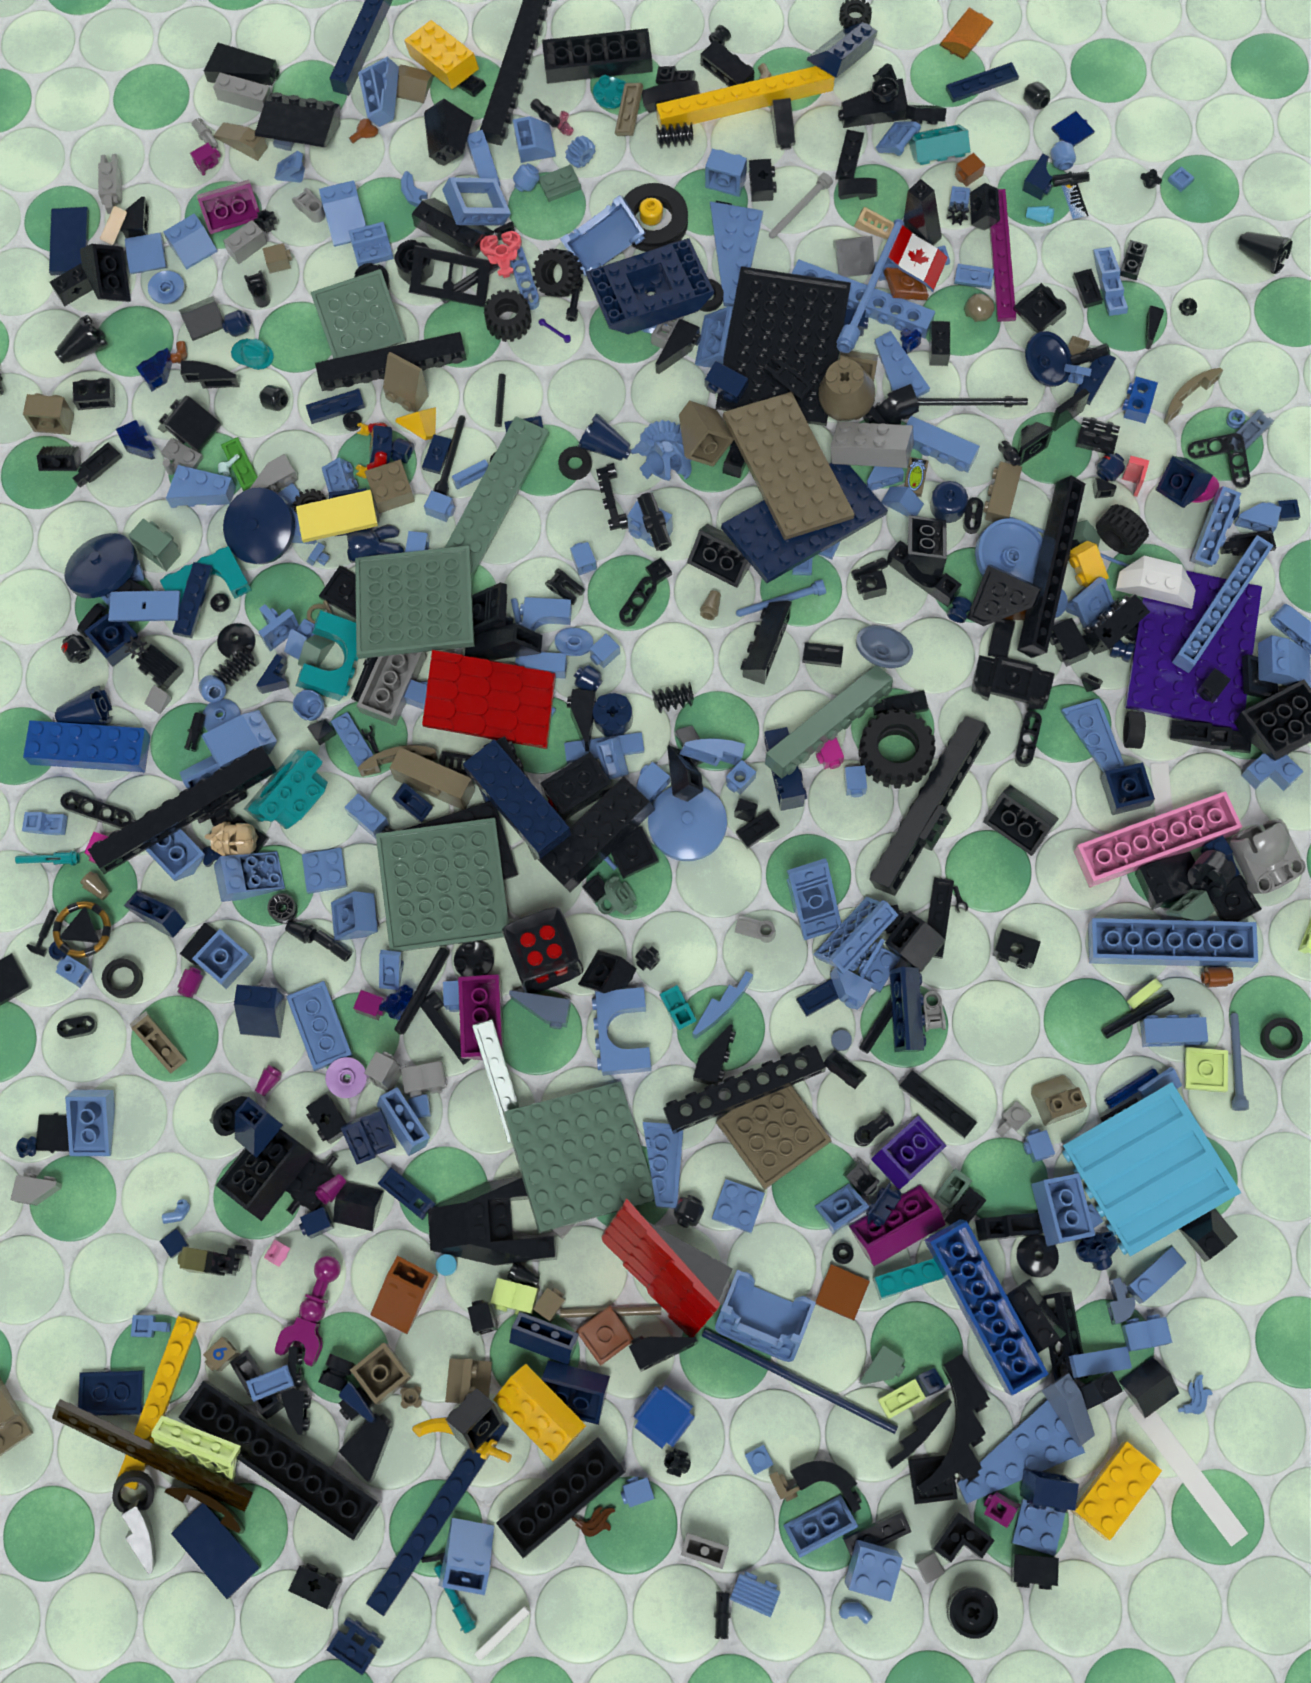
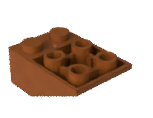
M397 1256L385 1278L370 1315L408 1334L437 1276Z

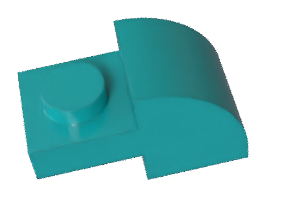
M678 985L659 994L677 1030L697 1021Z

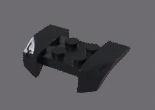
M979 655L973 677L972 692L980 695L986 701L989 700L991 694L1028 703L1026 711L1045 710L1055 673L1042 671L1035 664L1003 656L993 659Z

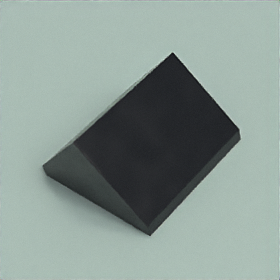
M213 296L179 310L192 341L223 329L222 323H224V320Z
M347 1182L335 1198L333 1222L373 1232L384 1191Z
M1153 1357L1119 1381L1121 1387L1144 1418H1147L1179 1394L1171 1374Z

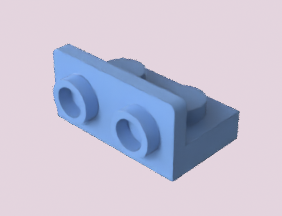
M337 458L321 468L328 492L358 489V483L354 478L353 467L350 462Z

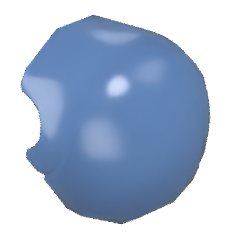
M302 690L297 693L293 700V710L306 721L316 720L325 709L323 698L313 690Z

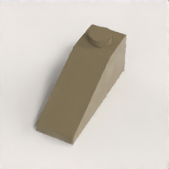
M223 122L213 135L215 139L256 161L261 158L268 148L264 137L255 136V130L245 126Z
M146 1011L130 1023L131 1029L170 1074L187 1061Z

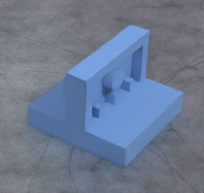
M1102 577L1097 578L1091 585L1084 588L1068 602L1066 612L1079 617L1083 629L1090 623L1094 624L1098 621L1096 617L1103 611L1107 612L1111 609L1110 604L1114 600L1106 580Z
M264 604L259 610L267 625L258 633L265 646L271 652L288 639L290 630L296 631L299 624L290 609L279 616L273 608L269 609Z

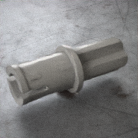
M196 118L193 120L192 126L197 131L200 140H203L205 144L209 143L212 148L217 147L218 143L212 136V131L205 126L202 119L198 118L197 120Z

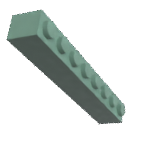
M875 665L769 750L766 753L765 765L781 779L787 774H792L799 764L805 763L815 751L819 752L826 742L834 740L842 729H847L853 720L862 717L869 707L872 708L878 703L880 698L888 696L892 691L893 678L879 666Z

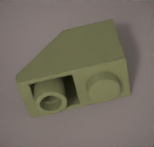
M183 1247L182 1252L178 1254L179 1268L191 1273L208 1274L204 1273L208 1251Z

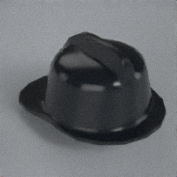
M247 1096L236 1097L226 1103L218 1104L214 1108L209 1120L217 1134L228 1136L235 1132V1112L248 1098Z

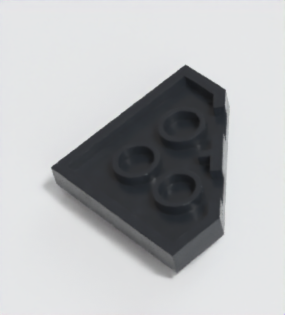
M990 564L986 568L967 619L986 626L1036 605L1042 588Z

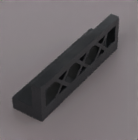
M1072 1292L1043 1295L1042 1297L1046 1303L1048 1299L1054 1298L1056 1307L1053 1313L1067 1332L1065 1336L1058 1340L1063 1344L1064 1348L1061 1355L1056 1352L1055 1346L1058 1341L1048 1347L1054 1379L1061 1378L1060 1366L1062 1363L1067 1366L1068 1373L1073 1380L1088 1378V1376L1073 1378L1069 1356L1084 1354Z

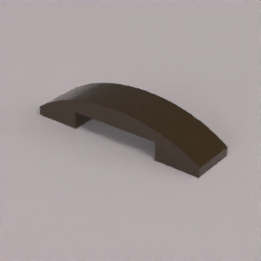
M166 1488L164 1493L182 1503H188L192 1497L224 1515L220 1524L239 1534L244 1533L245 1527L239 1517L221 1500L196 1489Z

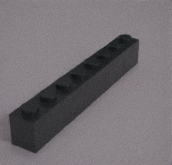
M461 332L321 361L315 363L321 390L332 391L335 388L351 387L354 384L384 379L389 352L418 366L422 371L433 367L440 368L452 363L458 364L467 359Z

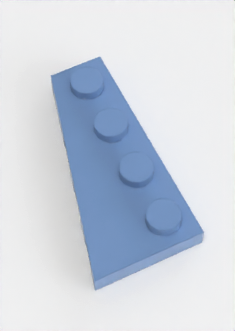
M891 331L875 339L874 343L881 363L884 366L885 375L889 380L891 391L909 384L912 385L917 398L930 391V387Z
M1099 698L1061 710V713L1103 773L1108 770L1125 767Z
M643 1122L656 1207L675 1209L678 1203L683 1130L673 1134L669 1124Z

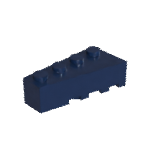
M787 727L764 732L767 752L790 734ZM797 766L792 774H787L782 779L771 770L780 811L803 807L807 794L802 784L801 769H798Z

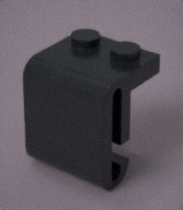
M185 395L180 400L176 399L170 406L171 412L168 415L165 413L158 422L161 424L158 429L163 433L165 431L170 432L183 444L186 442L192 447L191 449L200 453L219 429L221 423L191 397Z

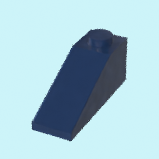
M138 891L124 905L125 908L155 929L172 938L186 924L176 909Z

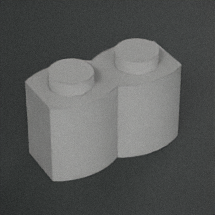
M441 1061L401 1069L404 1093L410 1095V1098L421 1096L426 1091H430L431 1094L443 1092V1088H447L444 1066Z

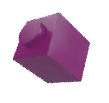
M360 990L353 1009L358 1014L379 1021L380 1016H384L387 1005H385L386 1001L384 998Z

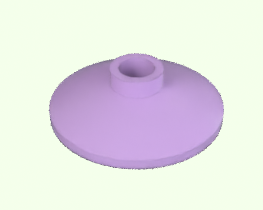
M350 1057L335 1060L326 1072L328 1089L340 1098H352L358 1095L364 1089L367 1077L364 1074V1066L358 1060ZM345 1075H350L351 1079L349 1082H344L343 1077Z

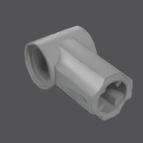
M739 915L735 933L760 939L764 943L774 940L776 931L772 922L760 921ZM764 928L772 930L771 934L767 936L762 935L761 931Z

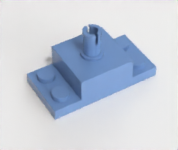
M826 858L787 870L789 879L786 880L804 941L835 931L841 925V919Z

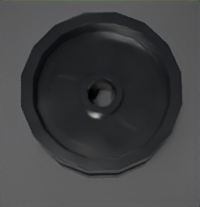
M965 1586L956 1590L949 1597L946 1605V1616L950 1626L957 1633L969 1639H980L987 1636L995 1628L998 1620V1608L994 1599L986 1591L977 1587ZM969 1608H973L975 1610V1614L973 1616L968 1615V1613H970L968 1611Z

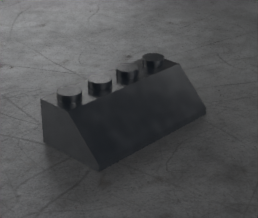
M436 198L422 200L412 213L413 223L416 228L466 256L477 257L481 251V240L485 236L494 234L493 230L484 225H456L449 206Z
M769 602L768 607L763 608L760 619L763 620L761 625L757 624L754 631L756 638L748 646L747 653H749L747 659L744 658L740 669L743 670V678L765 685L791 617L792 602Z

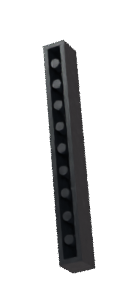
M523 0L480 127V130H483L487 143L502 146L503 140L507 139L508 125L512 124L513 110L517 109L518 95L522 94L523 80L527 79V68L532 63V53L537 48V38L542 33V22L546 21L547 7L551 6L552 0Z
M1072 475L1057 481L1033 580V584L1041 587L1042 590L1036 605L1026 610L1017 648L1018 651L1031 658L1045 654L1048 651L1086 485Z
M965 716L958 725L955 735L948 742V747L939 757L935 769L930 772L929 779L920 789L916 801L910 806L909 813L901 821L896 835L891 838L890 845L881 855L877 867L871 872L869 880L876 889L896 896L924 848L919 839L920 834L938 805L944 806L947 809L991 732L985 722Z
M262 746L254 748L243 758H237L226 768L215 771L211 777L202 779L194 787L181 791L179 796L174 799H168L157 809L149 810L142 818L133 820L125 828L112 832L103 841L95 842L88 851L98 868L105 875L276 773L277 770Z

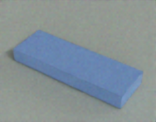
M1127 1347L1069 1356L1073 1378L1132 1368Z

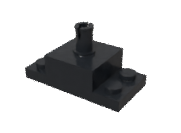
M500 582L472 595L474 635L513 623V617L506 616L507 584Z

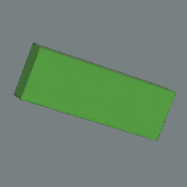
M238 437L221 444V447L228 461L236 454L239 455L240 458L231 467L242 490L245 491L250 489L257 479V475Z

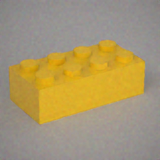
M432 20L404 40L410 57L450 89L455 88L479 69L474 53Z
M527 1364L509 1378L493 1399L553 1462L586 1427L581 1419Z
M1122 1442L1078 1500L1075 1511L1071 1510V1512L1103 1539L1110 1541L1162 1470L1130 1443Z

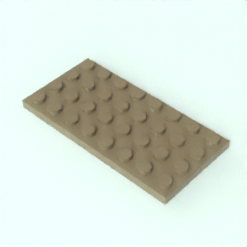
M791 392L723 412V418L784 540L854 518L855 514Z

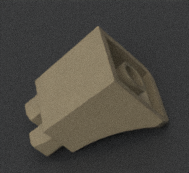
M1065 1075L1036 1084L1031 1089V1096L1044 1126L1080 1114L1087 1107L1080 1088L1074 1086Z

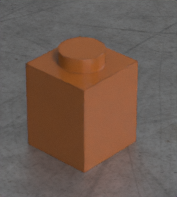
M973 152L957 164L955 176L959 182H962L967 187L983 176L985 164Z

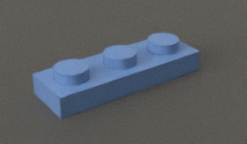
M348 712L330 721L357 767L373 756Z

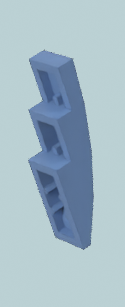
M1112 247L1093 249L1097 275L1108 315L1127 314L1128 306L1124 298V287L1120 279L1121 271Z
M746 971L737 988L729 985L720 1002L713 998L711 999L692 1033L693 1038L697 1039L715 1026L734 1007L752 982L753 974Z

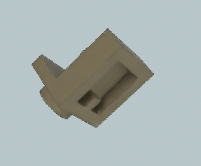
M778 1472L769 1475L780 1500L785 1498L787 1502L798 1496L796 1492L800 1490L799 1486L786 1491L785 1487L788 1486V1483L783 1474L779 1475Z

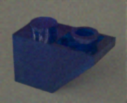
M168 348L158 351L154 356L136 366L140 377L151 392L168 382L172 366L171 353Z
M134 420L116 428L127 453L150 460L155 459L152 453L155 449L151 440L147 441L145 438L148 434L144 425L139 426L137 420Z

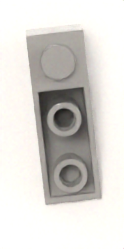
M283 454L267 463L250 489L266 488L278 493L284 487L292 483L294 484L298 478Z

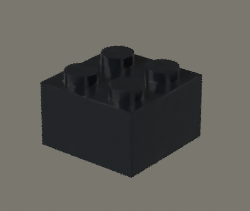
M477 1388L472 1393H469L464 1401L450 1412L446 1419L455 1438L473 1454L504 1423L495 1404Z

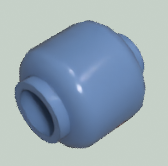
M1060 141L1051 149L1050 155L1055 168L1064 171L1073 166L1076 161V154L1071 143Z
M529 163L527 165H520L513 176L516 189L521 192L532 191L540 179L538 169Z
M208 675L200 681L199 692L204 700L215 703L224 698L226 687L219 677Z

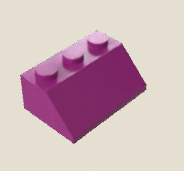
M249 180L197 195L209 234L247 224L251 220L254 221L255 218H258L257 212H260Z

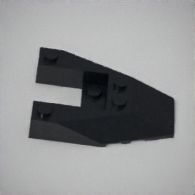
M522 1176L484 1183L441 1202L428 1210L430 1251L493 1266L557 1260L554 1236L513 1239L511 1201L528 1199Z

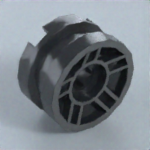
M285 893L274 895L267 905L269 915L280 924H287L290 920L293 921L298 913L296 902ZM284 905H285V906H286V910L283 911V912H280L279 909H281V908L284 907Z

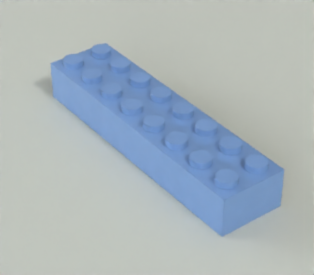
M1092 918L1088 924L1089 964L1253 968L1258 963L1256 922Z

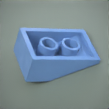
M354 180L320 188L319 192L334 247L351 243L348 231L366 226Z
M1273 635L1258 643L1259 680L1292 686L1304 679L1311 688L1309 651L1290 639Z
M259 710L242 714L202 734V738L219 768L231 765V762L235 759L243 758L248 755L249 751L261 746L268 755L277 743L276 738Z
M73 1090L65 1097L69 1156H111L115 1114L114 1090Z

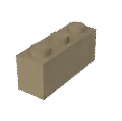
M1000 461L999 467H994L992 479H995L994 485L990 484L987 494L991 498L990 501L985 502L983 512L986 513L985 520L996 522L1010 517L1022 466H1013L1010 463Z

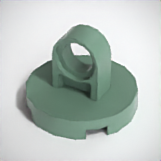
M612 877L605 883L606 895L600 898L597 903L598 910L602 914H610L617 910L624 915H629L637 908V905H634L636 897L632 889L626 882L621 883L618 881L619 877ZM604 900H609L612 904L610 910L604 907Z

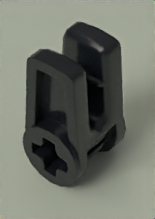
M557 568L554 576L547 580L545 585L550 591L558 594L563 599L571 600V604L574 605L577 601L576 596L564 587H568L579 596L583 595L585 590L564 571Z

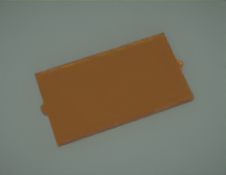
M969 7L942 40L940 46L948 50L950 54H954L964 60L993 25L994 21L983 16V13H978Z

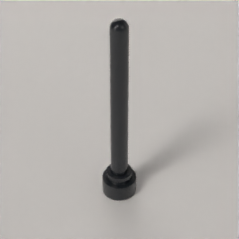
M463 415L458 417L440 481L434 485L433 491L445 496L449 492L447 481L466 420Z

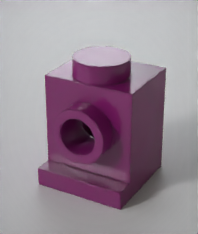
M209 143L190 152L193 163L202 176L206 175V170L219 163L218 158L221 157L215 147L212 148Z
M996 1492L994 1496L990 1494L985 1501L984 1506L987 1509L984 1514L1008 1528L1020 1504ZM998 1504L1003 1505L1005 1510H1000Z

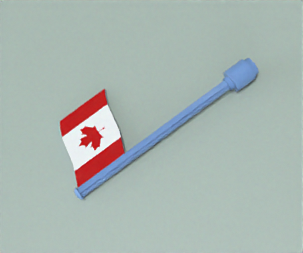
M901 219L894 221V227L851 323L844 325L837 339V348L843 353H849L856 345L860 336V331L857 328L887 259L902 272L920 281L934 292L948 257L938 248L908 230Z

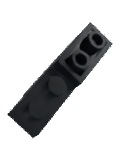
M289 1347L288 1368L294 1386L282 1390L281 1396L293 1428L298 1435H306V1431L310 1429V1418L307 1417V1408L311 1406V1396L308 1395V1391L299 1390L300 1386H303V1373H300V1365L304 1363V1352H301L300 1347Z

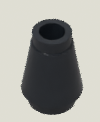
M291 920L285 927L286 932L304 944L312 943L314 941L313 937L317 933L313 925Z
M513 1263L507 1276L511 1282L534 1288L540 1278L521 1263L519 1265Z

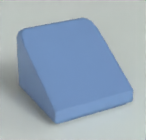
M427 1094L408 1099L409 1106L418 1119L431 1117L430 1101Z

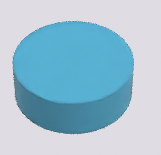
M444 1254L437 1259L436 1269L441 1275L450 1276L457 1270V1261L453 1256Z

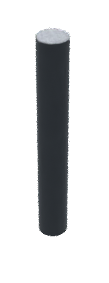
M499 374L495 427H502L505 374Z

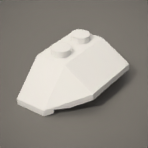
M1148 556L1141 557L1121 570L1115 589L1116 591L1136 594L1137 596L1190 609L1193 606L1196 591L1183 565Z

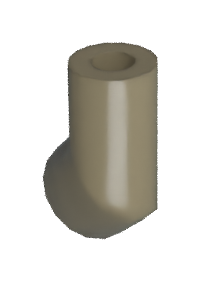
M765 63L758 66L761 74L760 79L772 77Z

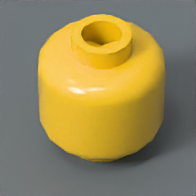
M646 198L641 202L639 207L641 221L649 226L660 223L663 218V207L658 199Z

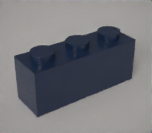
M519 1312L511 1329L509 1343L569 1365L576 1349L579 1334Z

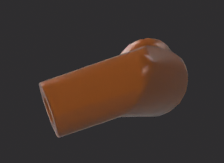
M184 341L176 343L177 352L170 355L172 363L178 362L180 364L181 360H186L187 351Z

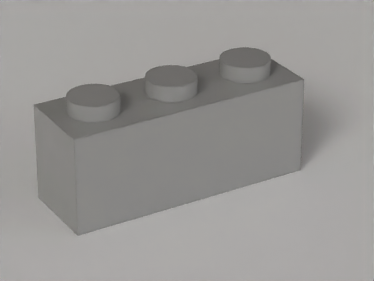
M219 73L213 86L217 100L262 112L265 100L271 94L269 86Z
M376 1051L364 1072L373 1085L387 1092L394 1089L402 1075L399 1068L400 1064L396 1063L397 1060L394 1059V1056L385 1051L382 1054Z

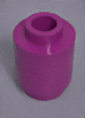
M190 967L189 970L185 969L177 986L179 988L177 993L193 998L203 980V976L200 975L201 971Z

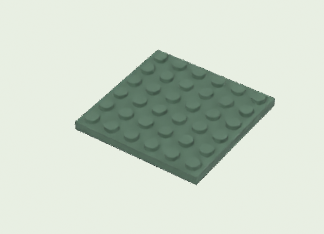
M469 546L355 558L358 659L475 646Z
M495 818L376 834L390 951L403 952L504 938L502 928L509 924Z
M621 1081L504 1111V1119L538 1233L617 1212L626 1199L634 1207L655 1201L652 1179Z

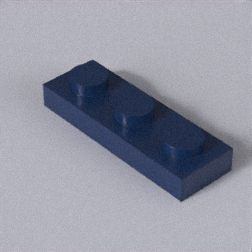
M1107 355L1095 359V362H1092L1089 367L1092 369L1090 376L1083 377V383L1079 384L1074 395L1086 388L1090 393L1086 404L1090 405L1116 358Z
M359 389L305 405L311 424L365 408Z

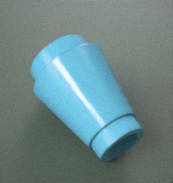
M1050 206L1027 208L1026 218L1046 225L1053 221L1054 208H1050Z

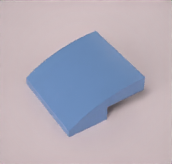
M384 222L348 231L358 267L366 263L376 264L394 259Z
M161 232L125 239L130 274L167 268Z

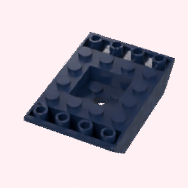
M689 238L585 272L608 327L625 334H631L698 312L714 294L710 281ZM648 292H654V293H655L654 295H651V296L647 295Z

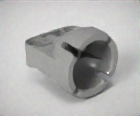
M1277 818L1265 821L1263 823L1265 831H1262L1259 825H1254L1238 833L1230 841L1233 855L1247 881V888L1253 894H1266L1277 890L1302 875L1306 869L1305 862L1300 858L1289 830L1282 819Z

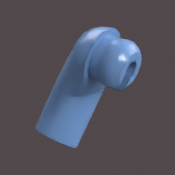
M179 1200L174 1212L162 1214L163 1224L182 1221L190 1210V1204L187 1200Z

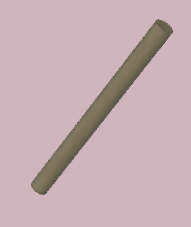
M661 1306L612 1308L617 1316L661 1315ZM605 1308L560 1309V1318L594 1317Z

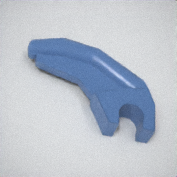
M405 171L401 178V191L408 203L417 207L421 200L428 199L425 191L414 186L412 174Z

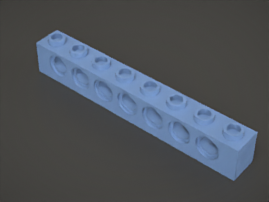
M799 259L792 274L851 282L847 309L858 308L860 303L858 300L862 299L867 287L863 283ZM874 288L865 309L866 318L875 319L881 324H888L899 331H906L915 337H922L924 339L930 330L931 321H934L935 316L934 310L905 299L893 298L892 294Z
M1258 535L1254 538L1172 661L1173 664L1187 673L1191 671L1274 545Z

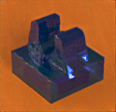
M906 328L900 332L902 335L900 338L902 348L906 354H909L921 344V333L917 329L911 332Z

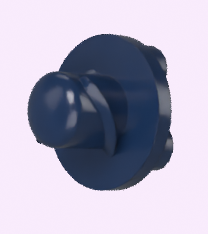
M1113 1232L1095 1234L1096 1236L1083 1238L1076 1247L1078 1259L1083 1262H1092L1093 1269L1099 1271L1111 1267L1113 1263L1111 1256L1118 1248V1242Z

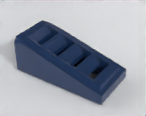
M349 1382L340 1392L339 1397L368 1422L375 1423L377 1421L375 1415L355 1385Z

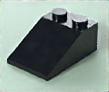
M92 243L81 248L82 268L97 299L131 302L123 247Z
M1191 852L1158 860L1137 870L1135 873L1136 878L1152 910L1181 899L1191 890L1192 886L1188 880V872L1195 863Z
M641 1335L631 1340L632 1345L629 1348L640 1372H643L697 1345L698 1340L696 1337L644 1338Z

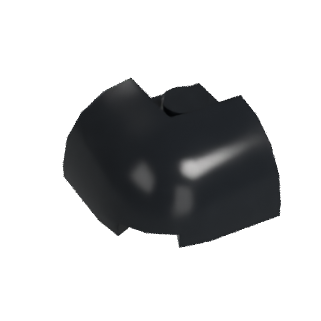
M911 384L888 393V398L881 404L880 402L877 403L875 409L884 421L891 425H901L902 419H909L914 413L919 412L918 400Z

